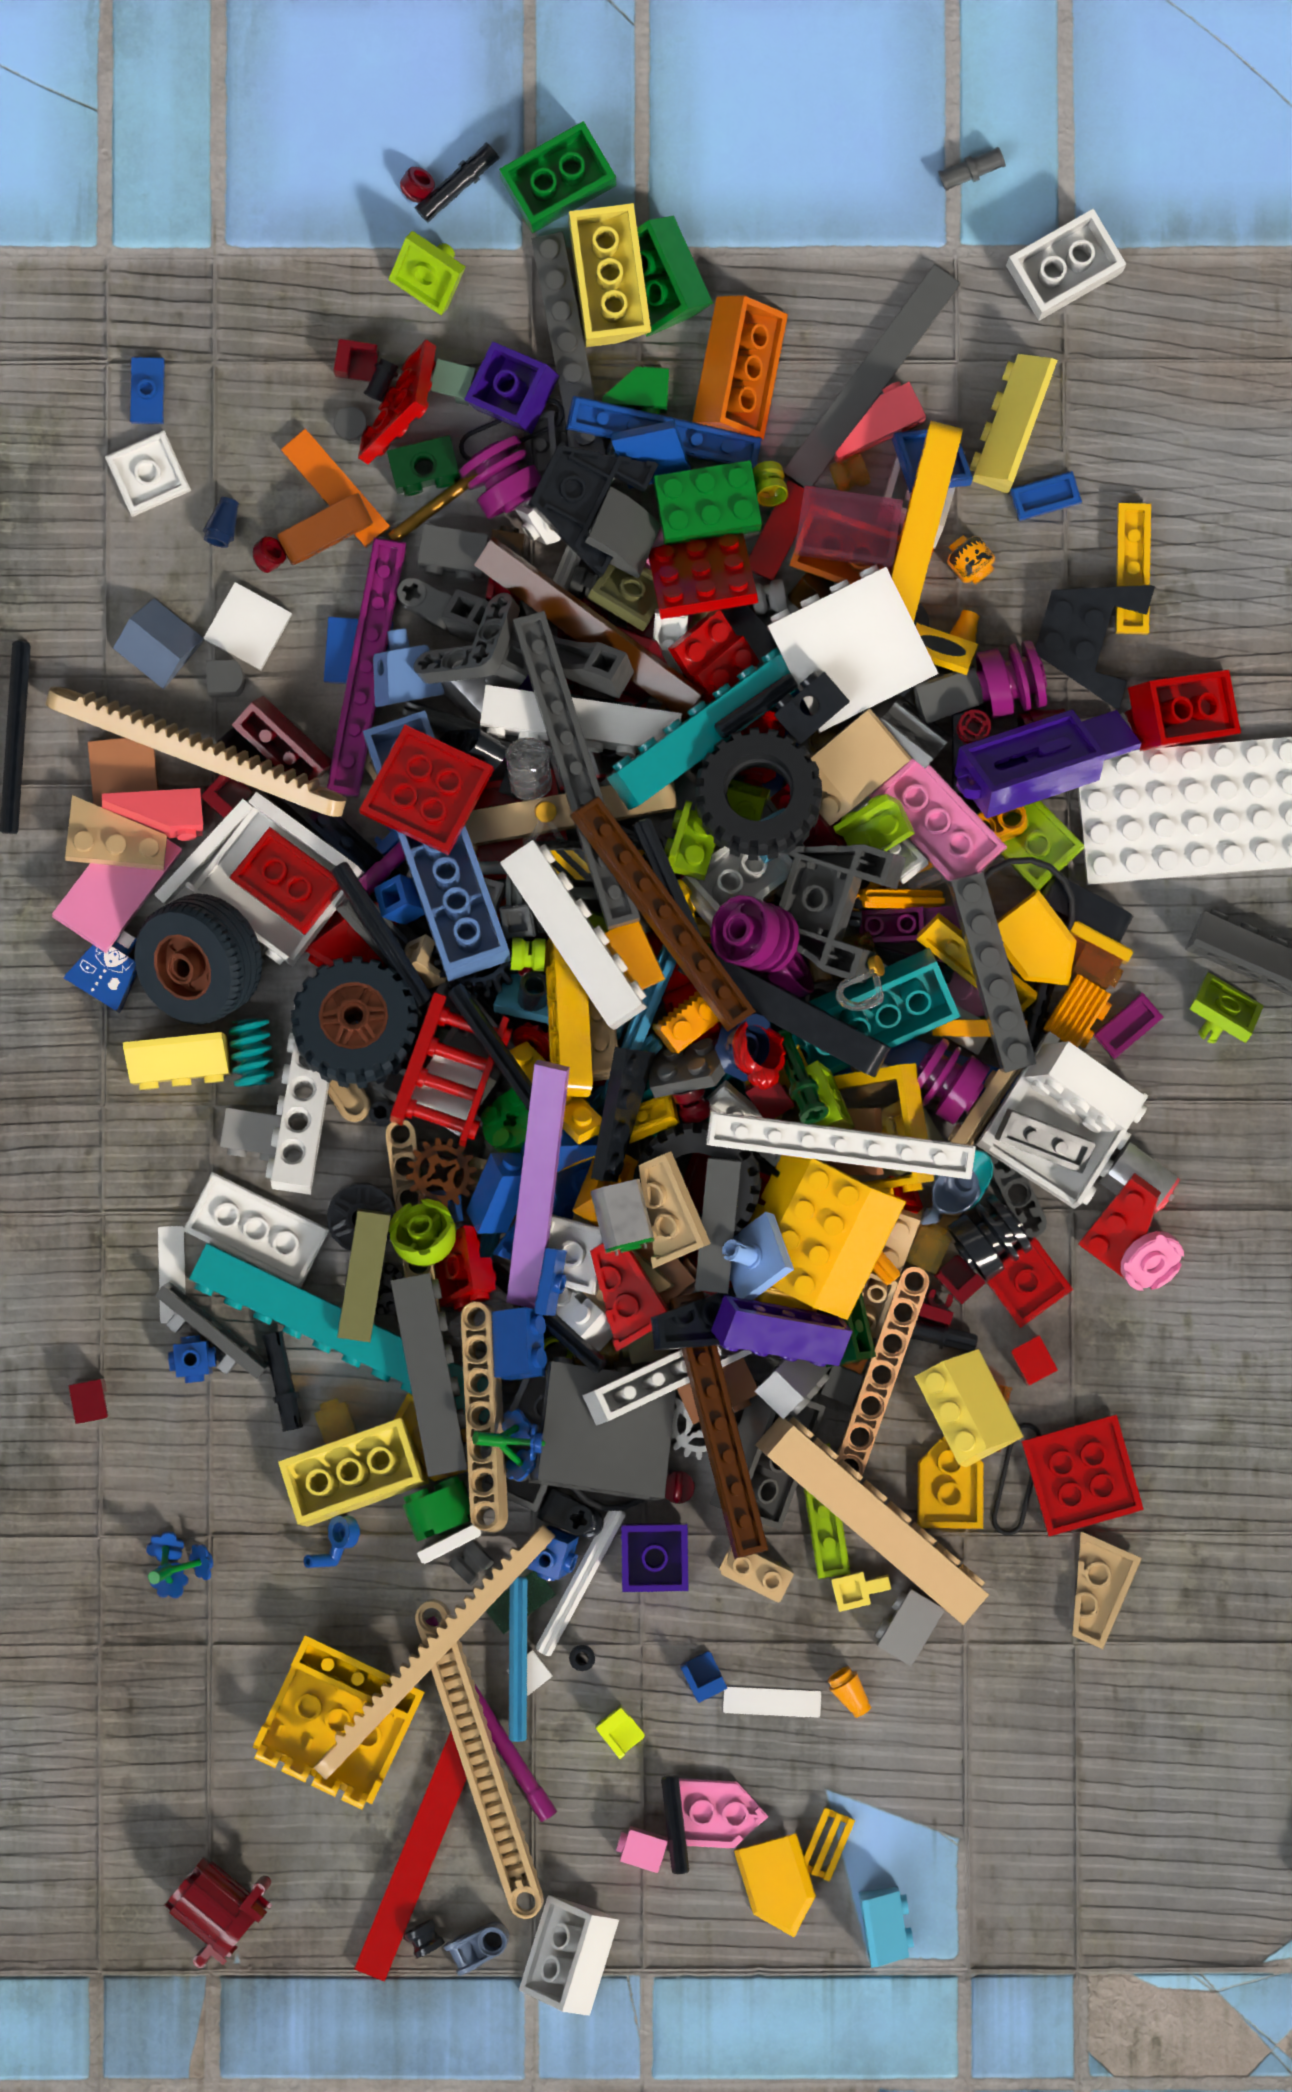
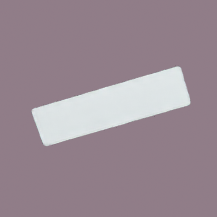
M158 1227L159 1290L164 1284L171 1282L186 1295L184 1227ZM160 1300V1322L168 1323L175 1312Z
M727 1687L728 1689L724 1690V1713L820 1717V1691Z

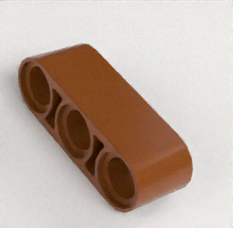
M359 493L284 530L277 537L290 564L296 565L372 525L373 521Z

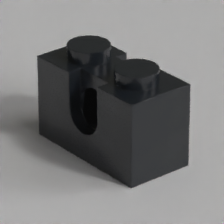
M814 671L800 683L803 688L800 693L795 697L788 693L774 705L778 711L773 716L790 736L796 739L798 745L802 744L850 702L825 671L819 676ZM806 696L814 697L819 704L818 711L812 716L805 715L800 709V702Z

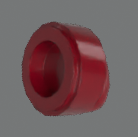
M413 166L403 175L400 181V188L409 200L420 203L433 191L435 182L426 170Z
M265 536L253 547L254 561L257 567L264 573L272 572L283 564L286 559V553L281 543L273 537Z
M673 1471L668 1474L665 1498L675 1504H682L690 1500L695 1490L694 1481L691 1476L682 1471Z

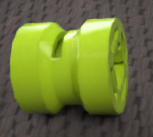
M764 461L757 464L753 468L758 503L766 507L782 504L788 497L783 467L775 461Z
M512 937L511 970L521 971L526 967L532 968L534 971L544 972L545 939L535 938L533 941H525L523 938Z

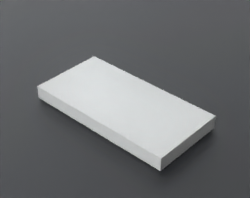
M212 1172L183 1231L302 1288L330 1230Z

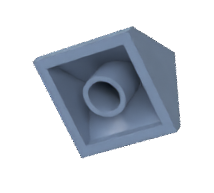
M154 598L130 617L113 649L162 689H165L203 643L204 639Z

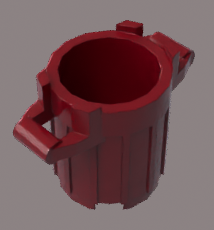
M203 1857L164 1905L170 1910L169 1914L207 1945L194 1957L193 1964L195 1967L203 1968L212 1956L224 1965L227 1962L225 1956L229 1958L237 1949L236 1943L253 1922L259 1923L267 1913L265 1907L267 1909L272 1907V1904L262 1896L271 1885V1879L268 1876H261L252 1887L250 1893L213 1861L209 1862Z

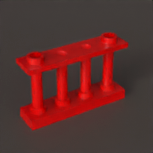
M434 992L394 1103L390 1122L403 1126L405 1117L411 1119L412 1116L461 1132L459 1145L465 1147L468 1139L475 1140L480 1121L475 1120L495 1062L490 1055L487 1059L441 1043L439 1038L434 1037L438 1025L444 1027L445 1024L474 1033L462 1015L450 1012V1008L445 1006L446 996ZM503 1016L499 1028L494 1026L493 1028L507 1047L513 1029L507 1028L509 1018ZM435 1054L483 1071L478 1089L428 1073L429 1069L423 1068L427 1055L434 1057ZM423 1085L473 1102L467 1120L418 1104V1100L413 1099L416 1086L423 1088Z

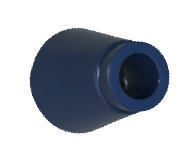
M228 497L220 498L219 503L203 529L205 533L204 540L207 543L227 548L229 543L234 541L239 506L236 500Z

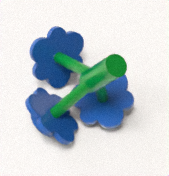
M515 1409L512 1412L507 1411L504 1413L505 1421L502 1423L504 1432L497 1434L475 1431L472 1441L474 1445L499 1447L510 1458L506 1463V1468L508 1469L506 1477L522 1481L536 1467L535 1460L537 1454L542 1453L545 1441L543 1440V1433H538V1426L536 1424L531 1425L524 1413L519 1409ZM507 1445L530 1446V1449L528 1451L521 1449L516 1455Z
M170 1531L164 1532L162 1535L155 1534L151 1536V1543L147 1545L146 1552L150 1556H156L161 1565L149 1573L148 1580L151 1586L157 1589L159 1597L165 1598L169 1595L171 1598H179L184 1592L183 1586L187 1585L189 1581L188 1577L183 1574L186 1569L194 1568L197 1578H202L205 1581L211 1578L210 1569L213 1567V1558L204 1544L192 1545L189 1562L169 1564L168 1559L176 1561L182 1557L184 1542L177 1539L176 1534Z

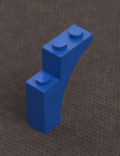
M562 1129L557 1172L578 1161L595 1156L598 1135L578 1145ZM525 1142L520 1153H490L466 1210L477 1234L507 1233L517 1213Z

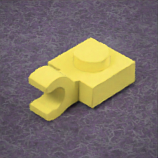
M860 1571L831 1578L839 1612L870 1605L869 1594L891 1590L888 1574L865 1580L864 1572Z

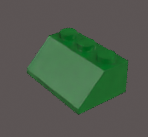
M674 215L650 219L637 228L651 332L645 334L646 337L688 320L713 304Z

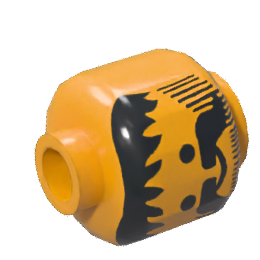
M963 535L949 546L952 553L948 556L947 563L962 582L970 583L972 581L976 585L995 569L992 566L995 561V555L980 537L973 536L967 540Z

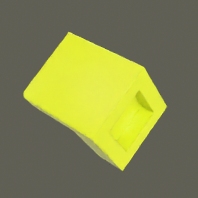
M622 1705L606 1716L595 1727L619 1759L624 1757L629 1749L645 1737L644 1732Z

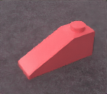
M900 381L882 390L884 394L878 397L835 452L834 459L837 464L891 439L894 433L906 432L925 422L926 415L910 382L901 385Z
M200 788L102 794V808L163 833L168 838L190 841L198 836H203Z

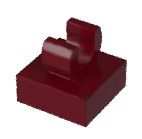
M931 1289L927 1295L929 1305L923 1303L918 1316L950 1325L954 1312L945 1309L951 1306L953 1296L948 1294L945 1303L938 1305L934 1301L936 1290Z

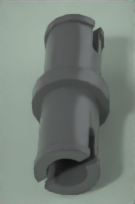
M996 147L974 158L971 156L965 157L964 162L943 171H938L945 191H948L970 180L976 182L980 180L979 176L1001 167H1006L1000 148Z

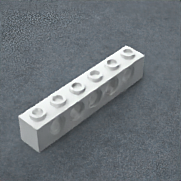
M290 1033L287 1052L292 1053L290 1065L284 1064L282 1083L287 1084L285 1096L279 1095L276 1114L282 1115L280 1127H274L271 1146L276 1147L275 1159H268L266 1178L271 1179L272 1189L311 1195L329 1082L321 1079L317 1071L313 1072L309 1067L301 1065L300 1060L303 1057H301L297 1049L293 1033ZM300 1087H308L312 1090L311 1096L305 1099L298 1098L294 1093ZM295 1118H302L307 1122V1126L302 1130H294L289 1124ZM295 1149L301 1152L302 1157L296 1162H290L284 1158L285 1153Z

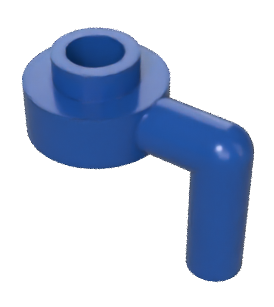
M350 1515L332 1518L328 1527V1537L332 1544L329 1553L306 1555L303 1560L304 1566L306 1568L337 1566L344 1549L352 1548L358 1542L360 1528L356 1519Z

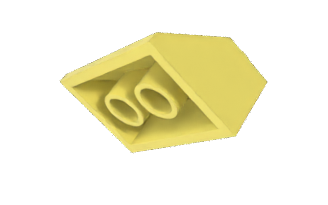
M222 1032L123 1042L130 1083L139 1085V1090L158 1089L159 1082L168 1081L172 1082V1087L192 1085L191 1079L204 1078V1083L223 1082L225 1075H231L228 1036Z
M979 1349L944 1360L914 1376L959 1465L968 1467L1024 1437Z

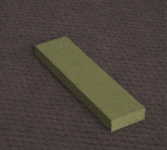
M357 1209L337 1338L363 1342L371 1341L391 1217L389 1212Z

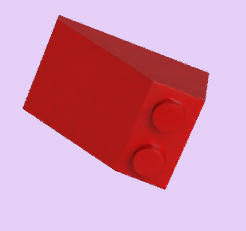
M1229 670L1152 680L1128 687L1136 734L1141 742L1140 751L1241 734Z

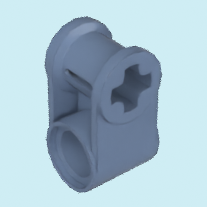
M491 1922L472 1932L456 1937L443 1947L446 1951H450L458 1967L456 1973L458 1976H461L503 1953L509 1942V1932L503 1924ZM491 1931L498 1933L502 1938V1944L497 1947L489 1946L485 1941V1934Z

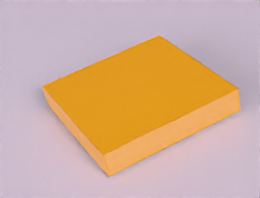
M640 921L614 928L605 933L610 940L606 944L612 955L618 953L628 967V970L624 973L631 983L636 980L644 990L665 980Z

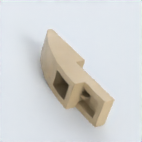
M904 1209L882 1250L900 1271V1275L922 1217ZM872 1270L862 1290L871 1335L877 1339L898 1285L899 1277L891 1284L885 1285Z

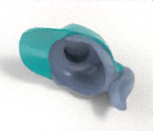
M975 1150L971 1179L936 1175L932 1184V1206L926 1207L923 1210L920 1221L922 1225L940 1222L943 1214H956L971 1210L980 1201L993 1175V1163L991 1157L986 1152Z

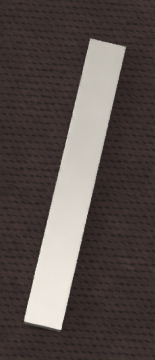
M710 1111L706 1145L963 1179H971L976 1149L975 1145Z

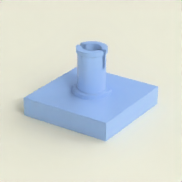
M764 1212L744 1227L736 1236L734 1235V1239L728 1240L722 1249V1254L725 1255L724 1259L732 1261L730 1280L737 1298L754 1300L794 1270L775 1215L769 1212Z

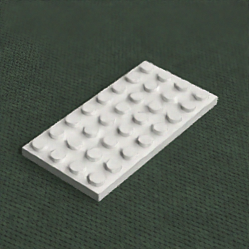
M1292 737L1164 747L1146 751L1134 750L1105 760L1100 780L1078 788L1082 842L1085 846L1083 853L1086 885L1292 868Z

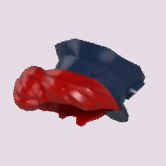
M754 1013L728 1032L721 1025L715 1050L725 1073L743 1082L749 1081L759 1089L766 1090L778 1083L780 1076L778 1072L785 1065L784 1055L786 1052L782 1045L784 1038L772 1029L769 1021L764 1016Z

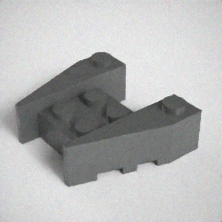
M864 844L818 847L795 846V850L787 854L793 856L794 860L779 906L789 911L798 924L799 942L797 951L813 961L824 972L866 984L870 973L868 958L875 956L876 952L843 942V937L862 879L897 889L906 857Z

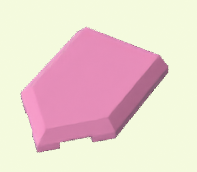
M679 1778L687 1846L735 1848L749 1833L768 1818V1815L737 1781Z

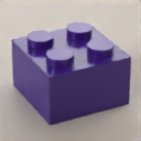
M492 341L464 400L477 411L532 434L559 375L547 364Z
M687 1523L621 1524L622 1592L689 1591Z

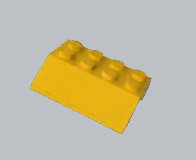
M781 1155L775 1167L781 1173L779 1177L774 1174L771 1175L760 1197L766 1203L764 1206L757 1204L748 1222L750 1224L764 1212H769L775 1215L794 1270L772 1287L813 1308L848 1320L907 1201L878 1186L873 1188L818 1159Z
M305 1635L268 1717L256 1737L252 1748L258 1751L254 1759L273 1768H276L278 1762L282 1761L285 1764L281 1772L304 1783L308 1776L311 1775L315 1777L311 1786L334 1797L339 1789L345 1792L341 1800L362 1810L366 1802L373 1803L425 1691L413 1687L327 1779H324L314 1769V1766L336 1743V1732L346 1733L344 1725L347 1721L355 1723L353 1719L354 1713L360 1712L364 1714L362 1707L365 1702L373 1704L372 1694L374 1692L382 1694L381 1685L384 1682L392 1684L390 1680L391 1675Z

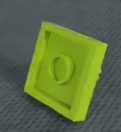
M411 231L404 240L388 280L442 316L450 305L466 266L454 259L455 252L448 244L441 243L436 247L414 231Z
M1208 972L1202 980L1189 1009L1206 1019L1203 1026L1198 1030V1034L1204 1040L1210 1030H1212L1211 1036L1207 1040L1208 1043H1216L1223 1030L1246 1043L1254 1031L1264 1005Z

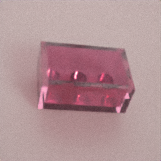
M805 485L795 555L866 566L877 564L879 568L887 567V569H892L903 500Z

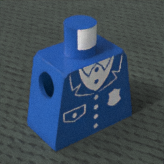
M123 931L107 953L92 945L66 973L64 979L120 1013L137 975L135 961L128 957L135 947L137 939Z

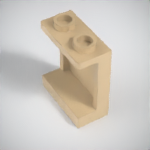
M731 1545L719 1567L723 1576L775 1602H781L794 1576L791 1568L761 1553L734 1559Z

